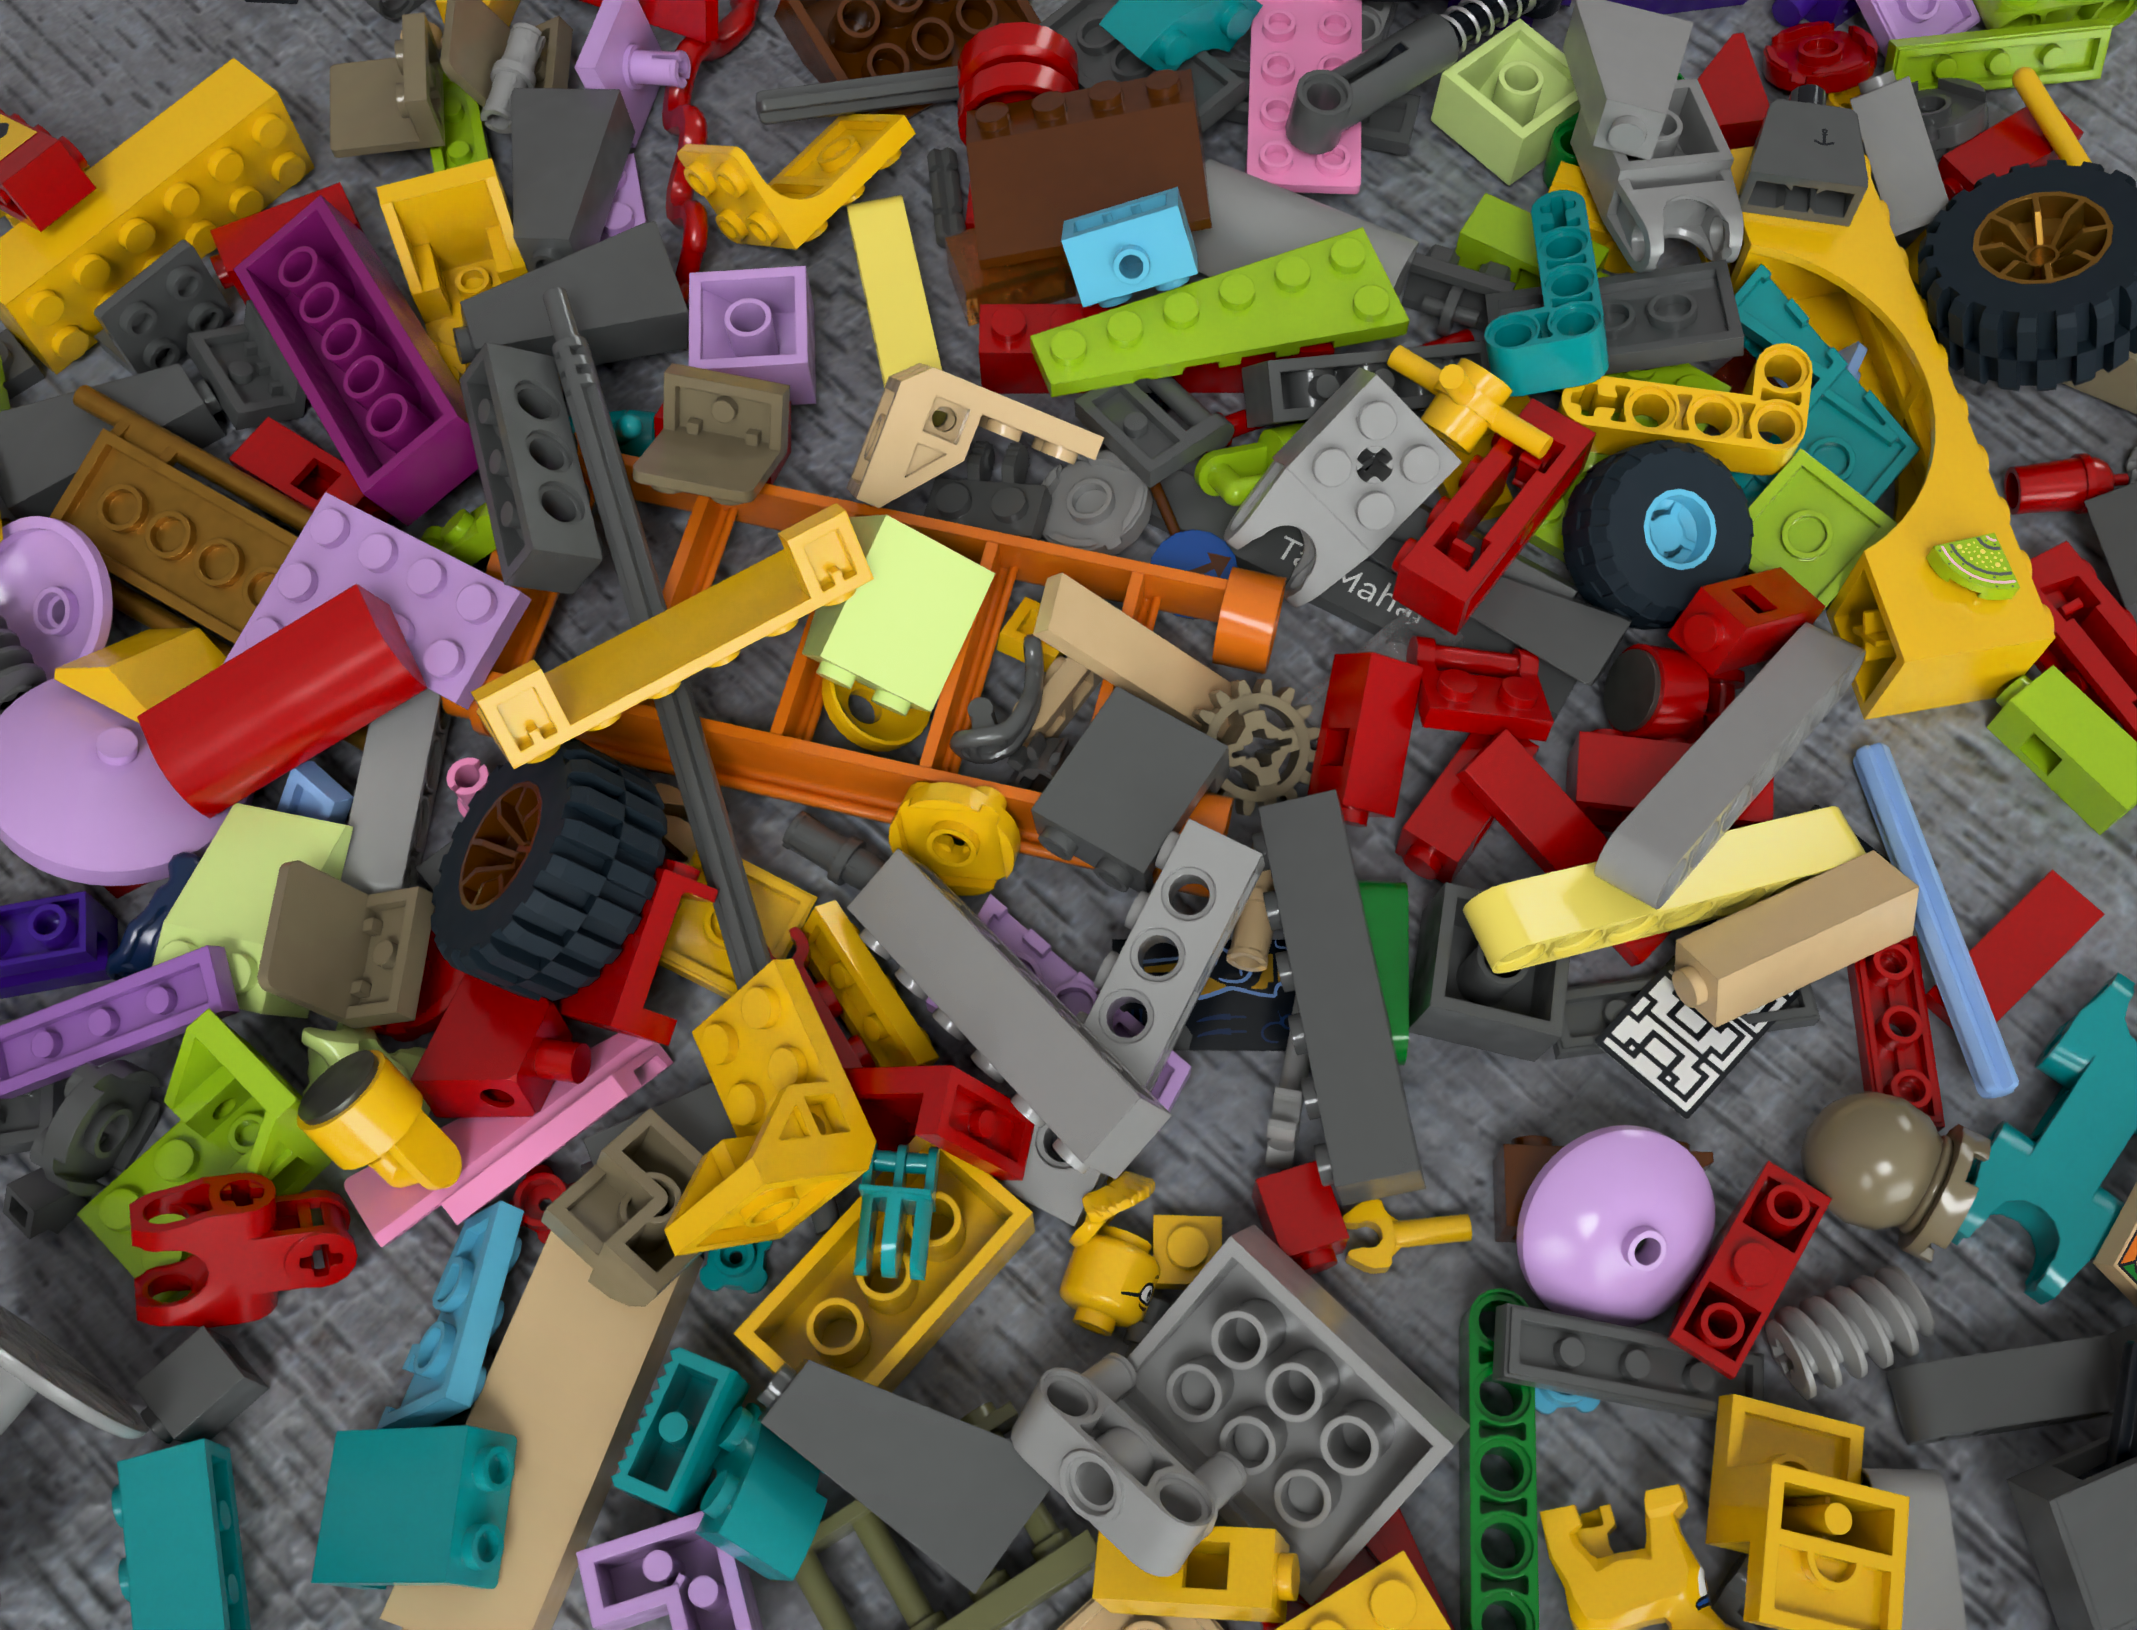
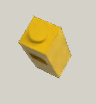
M1214 1526L1212 1532L1193 1548L1178 1573L1169 1577H1158L1144 1572L1133 1564L1098 1530L1092 1598L1109 1612L1118 1614L1286 1623L1287 1601H1296L1299 1594V1558L1297 1553H1289L1290 1545L1276 1529Z

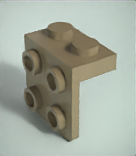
M447 0L440 56L441 67L453 83L460 86L484 108L492 87L490 73L493 64L500 60L504 54L511 29L481 0ZM557 16L535 26L542 32L541 36L546 38L545 46L535 67V88L568 89L573 29L560 16Z
M671 363L664 372L663 430L633 465V480L640 484L650 485L654 490L661 493L676 494L686 492L711 497L713 501L722 505L733 506L752 502L787 453L790 385Z
M297 860L282 864L278 873L257 978L260 987L266 992L353 1029L415 1021L431 932V915L435 909L432 903L433 893L417 886L368 895L302 861Z

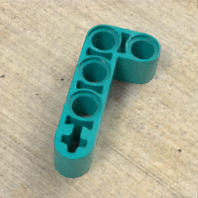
M1553 191L1541 196L1532 205L1531 216L1544 307L1499 316L1491 321L1485 329L1484 339L1490 372L1512 389L1510 397L1586 385L1603 377L1609 368L1604 312L1586 204L1582 195L1574 191Z

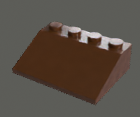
M780 0L774 15L803 64L820 83L958 66V59L964 45L978 32L1000 23L1028 22L1037 25L1041 23L1028 0ZM936 103L854 114L905 115L909 120Z
M1170 69L1159 70L1144 78L1123 82L1107 80L1099 82L1091 88L1065 93L1049 91L1036 96L1034 99L1008 104L991 102L981 106L979 109L967 111L966 147L978 261L981 270L1066 255L1061 242L1064 221L1175 187L1179 189L1191 232L1212 228L1202 127L1191 69L1180 71Z

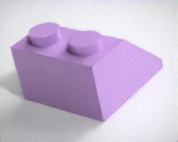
M806 266L689 273V366L790 385L791 405L816 404L815 316Z

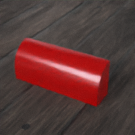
M355 584L138 715L137 718L153 757L167 780L189 805L204 816L212 818L426 690L427 685L390 605L360 585Z

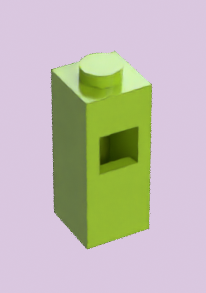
M1485 192L1459 232L1455 250L1456 254L1460 257L1458 265L1479 272L1482 264L1492 261L1510 268V282L1516 283L1514 290L1540 287L1541 281L1531 213ZM1592 241L1598 278L1609 277L1610 275L1603 273V269L1610 248Z
M2054 665L2033 681L2026 675L2020 676L1997 697L1995 701L2002 709L1986 728L2099 835L2103 834L2137 805V742Z

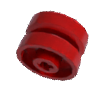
M1028 22L1000 23L978 32L964 45L958 59V88L960 95L958 98V128L962 142L966 145L967 111L979 109L981 106L991 102L1008 104L1034 99L1036 96L1049 91L1065 93L1079 90L1077 53L1067 38L1046 26Z

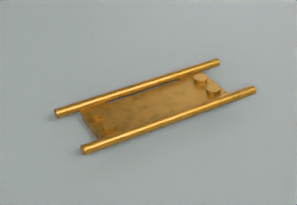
M88 385L80 386L73 396L74 405L114 428L111 431L104 428L101 430L51 513L50 518L66 521L83 531L100 552L108 574L111 572L235 644L298 537L184 474L173 466L176 462L300 532H302L314 511ZM8 518L1 519L2 527L12 522ZM109 577L113 592V607L150 629L196 627ZM204 632L227 658L232 647ZM369 726L362 727L342 740L364 751Z

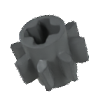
M1036 732L1027 748L1021 746L1008 759L1007 763L1014 769V772L1006 785L1043 793L1073 750V747L1069 744V739L1067 737L1062 739L1055 737L1045 738L1041 732Z

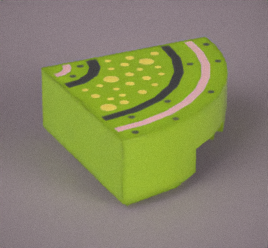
M1995 533L1933 546L1926 557L1930 566L1940 578L1946 582L1952 579L1965 588L1979 592L1977 595L1979 598L1986 600L2012 599L2020 589Z

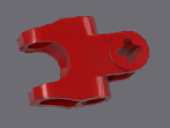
M235 1173L202 1177L183 1185L151 1192L129 1204L132 1246L150 1252L185 1251L192 1254L183 1261L148 1269L134 1279L137 1321L159 1327L205 1326L207 1328L256 1321L269 1315L275 1309L278 1303V1291L299 1288H322L333 1285L347 1277L356 1265L358 1254L354 1238L348 1233L351 1218L347 1202L339 1194L329 1190H310L299 1194L276 1196V1188L273 1182L265 1176L255 1173ZM320 1208L322 1225L313 1226L311 1209ZM163 1214H177L186 1218L166 1224L148 1222L150 1219ZM322 1250L325 1268H314L312 1256L314 1251ZM191 1291L186 1297L173 1302H160L153 1299L155 1295L162 1292Z

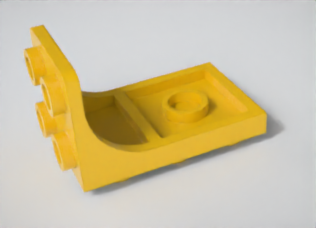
M840 115L768 184L760 176L746 153L737 146L686 144L677 152V156L685 167L683 171L685 179L698 194L707 199L717 214L715 217L717 226L728 239L737 244L797 250L803 243L820 236L828 227L827 220L841 206L848 205L858 199L865 191L864 184L877 171L883 170L895 163L902 154L901 148L916 133L905 115Z

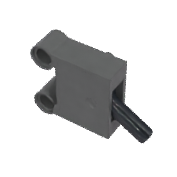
M2137 1339L2127 1340L2123 1347L2110 1435L2006 1479L2059 1630H2130L2137 1627Z

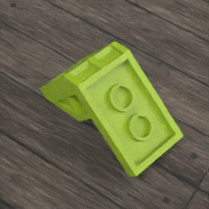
M208 1008L186 1028L164 1098L165 1104L181 1120L83 1207L77 1215L129 1273L136 1278L148 1269L183 1261L192 1254L185 1251L150 1252L132 1246L130 1203L151 1192L183 1185L202 1177L235 1173H255L265 1176L273 1182L276 1188V1196L298 1194L328 1167L332 1160L297 1125L298 1107L303 1096L256 1048ZM163 1214L150 1219L148 1222L166 1224L186 1218L177 1214ZM191 1291L162 1292L155 1295L153 1299L160 1302H173L186 1297Z

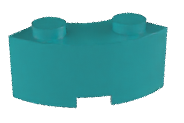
M1119 0L1105 15L1099 25L1154 70L1170 69L1176 71L1183 62L1201 51L1217 48L1230 52L1238 39L1248 31L1252 20L1263 5L1257 0Z
M748 1403L745 1408L742 1406L736 1408L719 1432L716 1444L722 1449L711 1466L717 1471V1476L702 1499L700 1510L705 1514L695 1533L767 1579L793 1581L812 1544L828 1500L816 1492L819 1475L822 1471L759 1422L757 1419L764 1409L755 1403Z

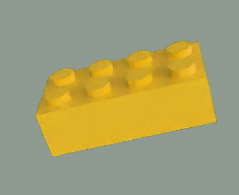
M915 1136L908 1144L909 1152L928 1154L930 1147H937L918 1136ZM940 1148L935 1200L936 1212H932L925 1281L910 1279V1253L915 1215H907L903 1256L898 1278L881 1276V1244L885 1212L878 1211L870 1275H853L862 1196H860L733 1334L773 1375L785 1362L796 1370L803 1359H807L892 1393L1035 1232L1033 1212L990 1174ZM882 1172L876 1178L875 1185L893 1186L894 1172ZM907 1174L906 1188L924 1189L926 1175Z

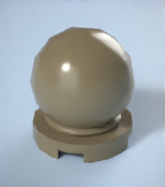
M1865 1091L1837 1099L1826 1106L1807 1128L1800 1155L1806 1183L1832 1198L1827 1207L1829 1211L1845 1223L1873 1231L1898 1227L1899 1248L1930 1263L1935 1251L1931 1247V1243L1946 1249L1964 1222L1976 1198L1979 1188L1965 1181L1972 1166L1973 1158L1983 1162L1989 1160L1991 1140L1960 1124L1949 1130L1946 1135L1940 1136L1931 1118L1904 1098Z

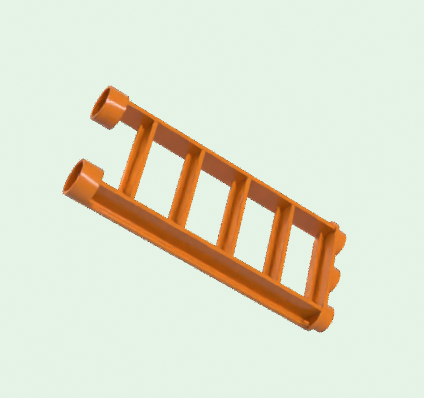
M577 438L578 459L584 483L589 488L590 508L592 511L595 497ZM621 453L635 500L691 512L662 591L667 609L712 587L735 521L783 531L835 503L844 508L849 517L888 515L996 573L940 693L919 765L812 742L824 706L822 698L823 677L816 673L820 663L802 654L814 617V610L809 613L770 732L699 717L721 787L891 824L907 790L916 782H950L972 788L988 786L999 791L1007 801L1006 811L1013 817L1020 833L1021 846L1019 854L1093 870L1095 867L1075 856L1069 861L1057 857L1039 842V835L1036 831L1031 809L1041 796V792L958 774L962 758L957 756L949 745L956 731L970 730L972 728L967 708L973 699L981 697L1015 580L1045 586L1048 577L1064 573L1099 597L1122 602L1123 607L1121 611L1151 631L1154 630L1159 610L1217 622L1212 663L1266 674L1279 623L1287 577L1232 567L1229 578L1223 579L766 483L752 502L733 506L722 505L713 501L711 497L686 492L666 494L654 490L650 485L635 482L633 480V465L640 457ZM496 549L491 553L486 574L504 582ZM511 586L532 600L483 685L535 658L560 593ZM1105 679L1102 680L1092 721L1116 687ZM441 696L443 709L448 715L469 719L475 732L479 735L492 737L476 712L479 707L475 699L467 710ZM646 699L623 711L615 723L604 729L586 731L574 737L627 766L676 776L653 699ZM1205 792L1188 819L1227 836L1234 798ZM1187 821L1185 822V824L1183 825V827H1182L1181 830L1179 831V834H1181V832H1182L1183 828L1185 827ZM946 834L948 836H951L953 839L964 841L955 835ZM1157 867L1153 871L1154 884L1162 872ZM1187 884L1178 890V892L1209 898V890L1200 884Z

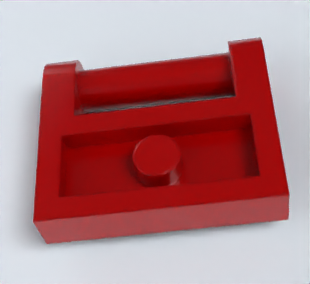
M1413 636L1410 639L1406 662L1423 667L1416 703L1422 727L1493 736L1507 728L1515 738L1546 742L1554 720L1538 677V656L1526 649L1515 648L1509 654L1436 645L1435 639L1429 637Z

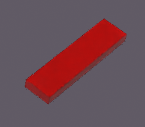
M1507 728L1496 734L1456 774L1460 781L1545 873L1597 862L1608 839ZM1672 931L1613 945L1612 947L1633 967L1642 964Z

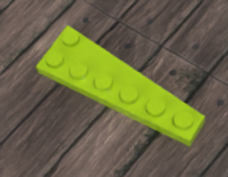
M1361 227L1031 335L1030 345L1050 396L1057 397L1130 384L1139 379L1148 378L1154 380L1182 375L1186 367L1218 362L1219 368L1241 364L1242 357L1275 352L1276 358L1299 354L1300 347L1332 342L1333 347L1336 348L1398 337L1407 334L1410 320L1364 228Z

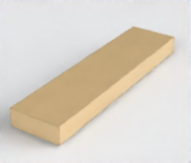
M1059 573L1047 578L1033 635L1114 686L1120 687L1199 731L1202 724L1193 717L1192 713L1194 709L1208 711L1214 709L1209 693L1213 690H1221L1229 697H1232L1231 682L1069 576ZM1228 717L1219 729L1216 739L1218 741H1221L1230 726Z

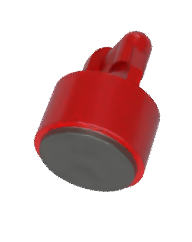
M1634 644L1619 655L1609 670L1604 687L1605 712L1613 730L1620 731L1627 737L1654 740L1680 737L1688 741L1689 744H1694L1735 699V690L1745 686V672L1736 669L1711 676L1684 650L1648 644Z

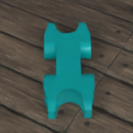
M2119 972L2104 983L2093 998L2072 1019L2056 1030L2037 1059L2035 1068L2062 1085L2031 1135L2028 1137L2005 1120L2002 1121L1987 1136L1991 1140L1989 1160L1983 1162L1973 1158L1972 1166L1965 1181L1978 1187L1979 1190L1964 1222L1951 1242L1958 1245L1963 1238H1969L1977 1228L1985 1223L1990 1215H2003L2017 1221L2031 1236L2036 1252L2032 1270L2025 1281L2026 1288L2024 1293L2040 1305L2054 1299L2071 1279L2098 1254L2125 1204L2100 1186L2133 1134L2137 1136V1041L2130 1035L2125 1020L2128 1004L2135 992L2134 986L2136 983Z

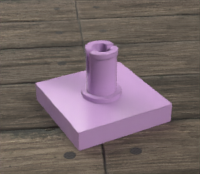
M638 0L602 1L574 67L585 89H620L635 130L630 148H636L660 86L684 88L687 85L686 79H689L691 73L690 60L685 51L661 50Z

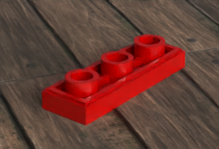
M1910 936L1847 966L1864 1092L1872 1091L1904 1098L1928 1115L1939 1132L1945 1127L1917 936ZM1889 1024L1899 1028L1903 1037L1895 1034Z

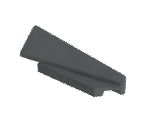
M1422 503L1369 557L1392 570L1393 562L1404 543L1411 537L1418 541L1426 532L1427 528H1425V525L1433 509ZM1474 530L1465 540L1467 544L1476 548L1469 570L1479 558L1483 538L1485 537ZM1521 555L1515 558L1471 616L1483 625L1588 686H1592L1602 676L1633 621L1620 614L1576 600L1579 589L1575 587L1576 584Z

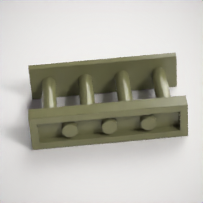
M1011 1401L999 1409H996L992 1402H988L977 1407L960 1420L1004 1437L1006 1433L1012 1430L1018 1418V1413ZM854 1500L820 1522L812 1544L795 1579L823 1630H858L817 1557L819 1553L855 1531L910 1630H1002L1094 1569L1097 1544L1088 1529L1074 1538L1068 1528L1060 1531L1042 1500L1024 1525L1036 1546L1030 1552L1036 1563L1012 1579L1006 1569L998 1571L995 1566L975 1594L971 1591L968 1592L974 1604L948 1620L943 1610L935 1613L884 1521L858 1500Z

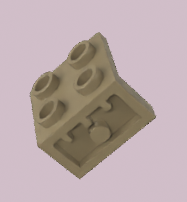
M425 12L402 15V39L395 40L394 43L396 57L334 64L330 67V148L336 158L445 146L441 55Z

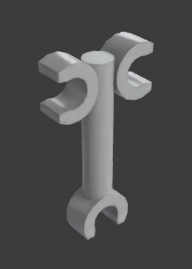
M1296 995L1292 1014L1300 1013ZM1289 1032L1279 1087H1275L1273 1110L1267 1128L1268 1145L1265 1167L1278 1170L1293 1168L1295 1147L1300 1132V1116L1304 1101L1301 1079L1308 1078L1310 1070L1308 1053L1296 1054L1291 1032Z

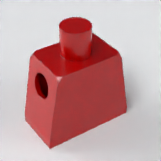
M464 975L410 1080L421 1092L423 1099L436 1117H532L541 1111L554 1081L580 1084L586 1079L591 1067V1050L586 1043L572 1041V1034L555 1004L543 997L539 1001L529 999L474 976Z

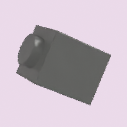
M205 1326L200 1327L133 1385V1388L148 1405L140 1413L142 1419L152 1432L167 1444H170L174 1439L184 1443L202 1438L213 1439L269 1389L229 1338Z

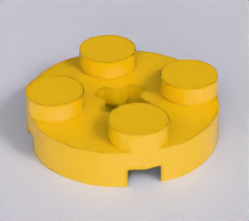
M923 781L912 784L907 790L890 824L888 837L892 853L900 849L932 869L959 896L985 894L994 889L997 880L1005 876L1007 879L1016 863L1020 851L1021 838L1016 822L1006 811L1007 801L1005 797L996 789L988 786L972 788L958 783H928ZM946 834L955 835L965 841V844H954L953 838Z

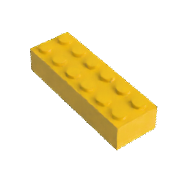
M233 57L84 172L97 189L42 232L21 221L1 236L0 320L15 339L56 375L59 374L98 342L94 336L104 328L94 315L95 308L181 240H186L190 243L202 259L217 248L210 230L261 212L311 172L315 167L279 93Z

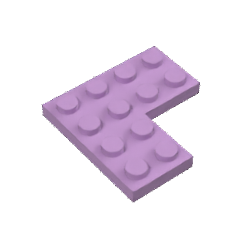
M325 492L224 663L353 585L358 584L390 605L427 685V689L468 710L474 700L471 691L483 685L532 599L521 591L504 585V582Z

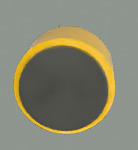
M379 1050L358 1051L342 1058L318 1077L301 1100L297 1115L298 1127L343 1170H353L368 1165L392 1187L403 1188L421 1184L429 1190L448 1188L456 1183L461 1174L462 1160L457 1146L421 1109L423 1104L421 1092Z

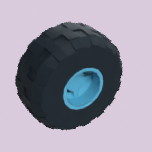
M1656 440L1625 448L1601 460L1588 470L1581 482L1575 486L1568 499L1569 504L1565 517H1563L1561 535H1563V555L1566 567L1576 584L1575 587L1579 589V593L1584 600H1587L1591 605L1633 620L1629 628L1641 630L1672 628L1701 586L1742 577L1748 571L1752 557L1751 547L1754 533L1753 521L1750 517L1746 496L1741 485H1738L1730 470L1719 459L1714 458L1705 452L1703 448L1691 443Z

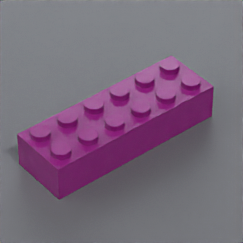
M320 195L234 268V271L361 492L402 523L410 526L478 469L462 390L365 234Z

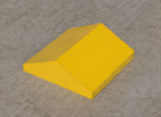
M199 627L147 629L55 668L54 680L139 723L138 715L221 666L226 656Z

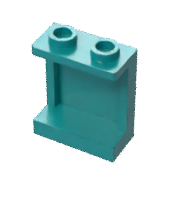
M469 1425L337 1431L311 1583L364 1590H386L387 1586L451 1585L477 1589H494L498 1584L501 1557L504 1550L505 1527L511 1483L515 1469L516 1437Z

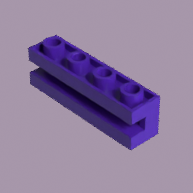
M86 891L0 906V999L111 980L106 974L105 967L109 955L118 948V919Z

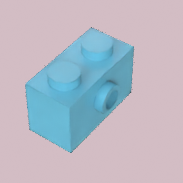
M1178 187L1072 218L1063 223L1061 242L1083 307L1097 303L1102 308L1114 307L1128 301L1134 292L1155 287L1157 291L1172 290L1187 283L1190 279L1189 276L1198 274V254Z

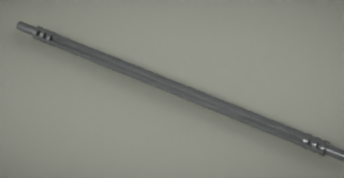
M555 287L548 289L543 294V300L556 341L552 346V353L632 627H635L667 610V606L588 340L579 335L567 291L564 288ZM688 678L682 680L681 685L674 692L653 700L707 885L719 890L713 906L739 990L772 960ZM835 1196L811 1214L816 1235H824L840 1218Z

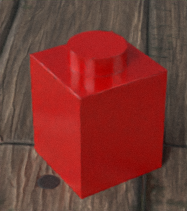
M1316 1160L1255 1179L1251 1197L1264 1234L1308 1275L1316 1274L1335 1266L1338 1263L1336 1255L1343 1253L1350 1237L1331 1185L1324 1187L1322 1185Z

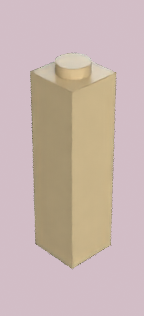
M1872 850L1677 939L1675 971L1672 974L1674 989L1686 1006L1695 1008L1717 1028L1913 936L1919 886L1876 851Z

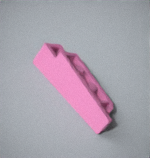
M618 1033L590 1048L591 1067L588 1076L582 1083L554 1081L541 1111L532 1117L458 1118L440 1128L457 1146L461 1155V1174L452 1186L440 1190H429L421 1184L395 1188L390 1186L373 1168L368 1166L345 1180V1191L381 1248L391 1244L441 1205L456 1225H460L527 1175L531 1169L539 1166L674 1062L659 1043Z

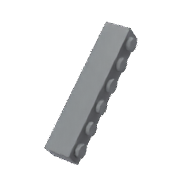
M897 849L847 907L865 927L859 933L861 940L882 958L889 960L892 957L901 966L895 972L896 978L913 994L923 1000L929 997L938 1006L932 1013L933 1018L938 1024L958 1040L963 1041L967 1038L974 1045L976 1050L970 1056L973 1062L996 1082L1002 1084L1006 1080L1017 1092L1011 1099L1015 1108L1036 1126L1043 1128L1046 1124L1058 1136V1139L1052 1144L1054 1150L1063 1160L1080 1173L1085 1174L1091 1167L1117 1179L1172 1116L932 869L902 850Z

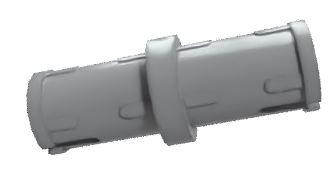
M519 22L511 27L504 54L500 60L493 64L490 73L492 87L481 111L480 119L481 121H486L485 126L500 134L512 133L511 94L513 89L535 88L536 85L535 67L545 46L546 38L541 36L542 32L538 28L528 23Z

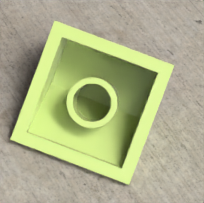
M1519 18L1442 72L1431 121L1510 186L1547 158L1555 128L1579 112L1581 106L1565 54Z

